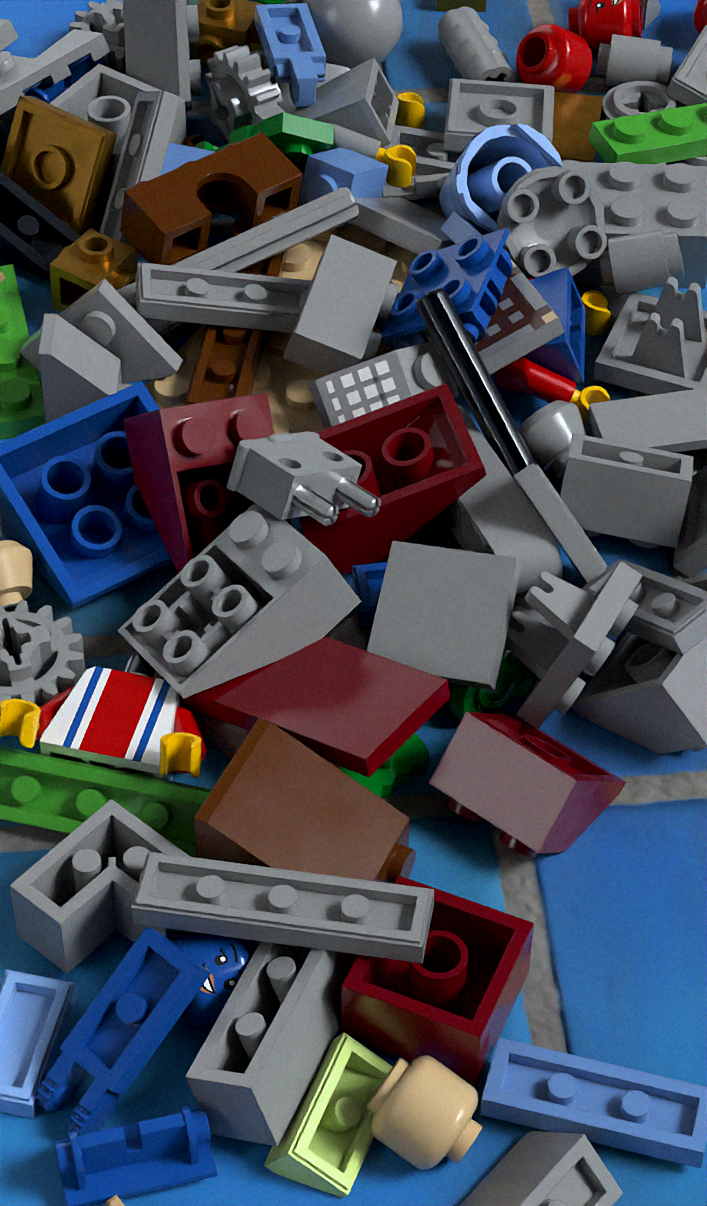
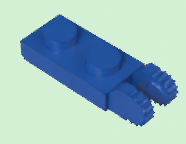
M150 927L144 929L59 1047L63 1052L46 1074L45 1080L41 1081L40 1087L37 1088L35 1102L48 1113L51 1111L55 1113L56 1110H60L63 1105H66L67 1101L72 1098V1094L79 1089L85 1080L87 1071L96 1079L78 1102L77 1108L73 1109L72 1115L69 1116L70 1120L67 1123L69 1125L67 1129L70 1131L76 1130L77 1136L99 1131L104 1126L106 1119L110 1118L117 1108L119 1095L124 1096L211 972L159 931Z

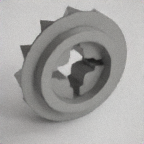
M633 81L619 84L606 93L602 102L601 116L608 120L620 116L639 114V107H644V112H655L667 108L684 107L686 105L665 93L668 86L652 81Z

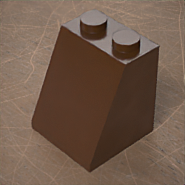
M261 718L257 719L194 817L196 858L395 884L398 876L409 878L415 862L416 851L409 848L410 818L275 724Z

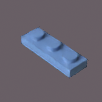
M498 1037L481 1098L480 1115L549 1132L585 1134L590 1142L701 1168L707 1141V1087Z

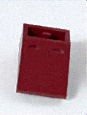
M267 393L158 409L123 419L135 483L178 573L191 559L200 554L228 528L237 516L244 513L254 503L241 493L229 490L226 486L239 442L248 439L265 438L275 434ZM286 519L285 521L292 526L291 519Z

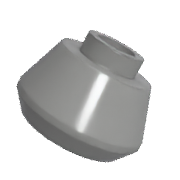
M562 400L545 405L518 427L536 464L539 465L546 476L554 473L557 478L564 477L572 433L587 436L579 408L574 403Z

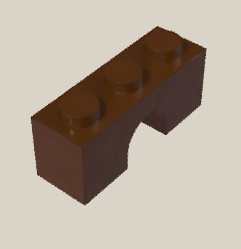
M262 132L241 142L231 143L224 149L196 161L186 162L175 170L149 181L139 182L132 188L125 190L120 232L148 263L172 265L207 249L212 213L231 216L249 230L297 208L303 173Z

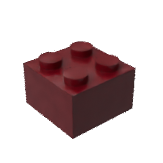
M398 876L395 884L434 889V908L423 963L358 955L342 985L341 1034L345 1032L357 1042L411 1062L420 1056L428 1055L467 1083L477 1086L498 1041V1037L528 976L534 923Z

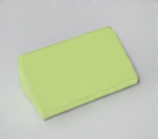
M345 1032L334 1038L278 1147L272 1146L264 1166L277 1175L341 1198L348 1196L374 1138L371 1131V1120L374 1113L366 1108V1105L393 1066Z

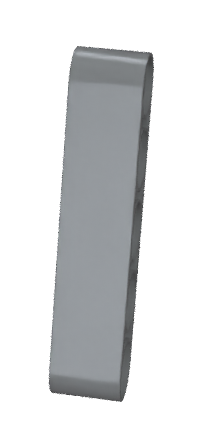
M458 405L459 412L487 475L440 512L442 518L464 551L518 558L522 568L516 593L528 591L531 587L536 586L535 580L543 571L562 579V561L554 535L464 408Z

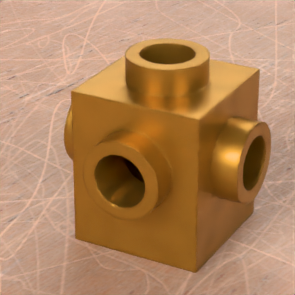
M200 0L197 4L199 42L189 43L190 60L200 59V66L208 67L207 61L214 58L213 53L236 45L238 47L246 45L249 51L263 50L254 24L255 5L263 4L247 0Z
M92 229L86 231L71 246L65 247L59 256L50 263L52 309L63 312L103 279H106L115 290L135 282L137 250L132 246Z

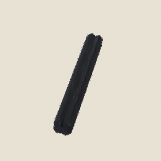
M439 288L423 295L416 301V307L487 442L514 478L515 474L532 463L536 465V462L446 291Z

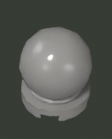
M284 0L285 4L307 3L326 54V63L352 69L371 58H375L379 64L394 50L403 31L402 9L399 0Z

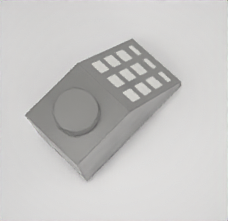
M435 341L397 349L308 383L324 429L447 383L453 398L459 397L452 374Z

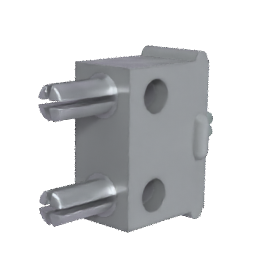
M309 431L292 434L287 432L278 433L265 438L240 441L226 486L231 491L241 493L280 520L310 515L325 526L331 525L337 520L338 516L336 515L339 514V509L349 508L350 506L370 518L379 512L380 508L378 507L381 506L380 498L357 484L362 465L320 439L319 434Z

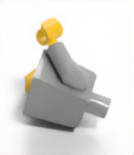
M375 58L365 61L316 88V103L306 107H296L294 115L334 125L333 146L329 150L344 148L389 165L385 180L389 185L403 188L411 185L412 176L416 174V154L413 149L407 145H394L387 150L382 147L391 144L395 120L396 125L417 129L424 127V102L417 93L413 92L400 93L396 96Z

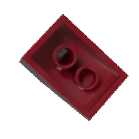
M447 383L316 432L320 435V439L362 465L357 484L380 498L381 506L378 507L380 508L379 512L370 518L350 506L349 508L339 509V514L336 515L338 516L337 520L328 526L323 525L310 515L298 518L306 539L323 552L338 572L344 575L351 572V566L372 564L384 559L390 553L392 541L405 542L487 475L484 465Z

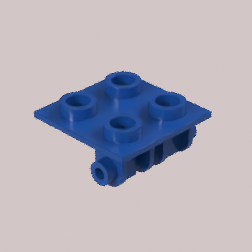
M501 229L483 236L479 234L472 235L461 243L439 250L429 249L420 253L409 265L408 276L391 308L390 316L381 333V341L385 342L428 329L416 307V301L423 295L442 288L448 294L473 344L475 345L476 342L483 340L490 322V316L495 313L497 303L502 297L505 283L513 270L510 254L503 249L509 235L508 229Z

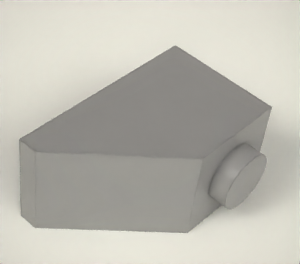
M44 313L38 355L46 423L132 386V384H122L121 361L118 357L58 314Z

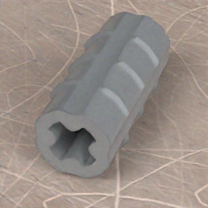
M463 6L458 9L449 10L442 16L438 23V38L446 49L445 54L455 64L454 69L461 74L463 79L515 83V73L507 61L508 56L499 49L498 41L488 31L489 26L481 20L473 8Z

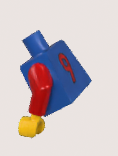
M566 267L537 278H527L559 317L564 333L490 376L499 393L519 392L535 396L548 403L562 400L576 404L586 431L589 404L610 401V397L601 386H588L582 392L575 389L576 385L584 383L585 333L593 336L605 334L611 313L607 309L608 301L602 292L590 290L585 292L582 298L580 297L569 268Z

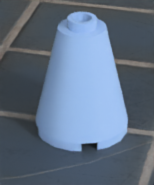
M502 124L486 128L477 133L466 144L446 178L439 195L441 210L447 219L454 210L486 233L498 231L497 219L502 200L514 182L537 168L563 167L560 155L546 136L528 125Z

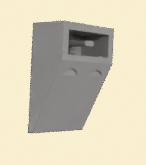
M253 503L244 513L237 516L231 525L200 554L191 559L157 594L140 606L135 614L117 631L184 699L281 660L322 639L362 601L323 552L287 521L278 519L256 503Z

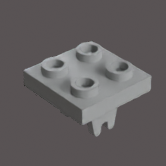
M669 277L659 298L631 292L595 361L593 379L649 395L705 388L707 392V311L702 308L700 285L691 283L687 292L681 293L678 290V280L675 277Z
M620 561L594 596L548 572L543 571L535 580L536 586L530 588L525 596V600L557 630L519 611H514L511 615L504 646L539 677L516 715L538 730L553 709H556L563 715L569 710L586 684L585 681L578 677L579 674L582 672L586 676L589 674L594 676L616 644L607 638L606 635L609 632L617 638L639 605L630 600L629 597L643 576L642 574Z

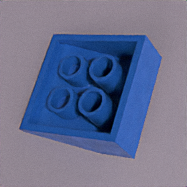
M142 381L0 444V517L2 532L8 540L16 541L31 551L33 567L71 609L79 607L173 562L135 483L123 422L125 418L160 409Z

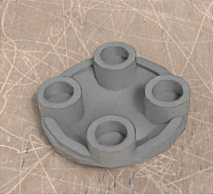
M558 166L537 168L517 179L503 197L497 219L498 230L507 228L509 231L503 249L510 254L511 260L526 276L537 278L566 267L569 268L573 276L585 269L592 259L598 258L605 251L607 236L604 232L606 227L603 204L595 188L590 183L588 176L583 172L568 170Z

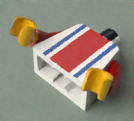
M139 653L130 657L124 672L98 666L86 669L76 686L68 687L40 707L23 699H6L0 703V738L8 735L19 737L20 745L26 748H32L35 742L39 741L41 754L170 781H173L174 771L182 774L190 773L191 777L199 778L201 763L206 756V747L194 714L180 707L179 694L166 680L159 679L161 675Z

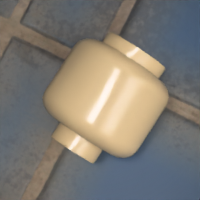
M428 1055L420 1056L410 1064L404 1059L399 1058L366 1105V1108L374 1113L371 1120V1131L374 1137L420 1170H427L436 1166L444 1156L457 1164L482 1129L480 1124L471 1119L478 1105V1094L475 1088Z

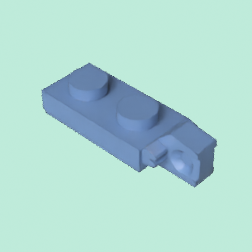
M307 3L255 5L254 24L272 77H275L277 83H289L290 97L295 107H306L316 103V84L318 82H325L326 54Z

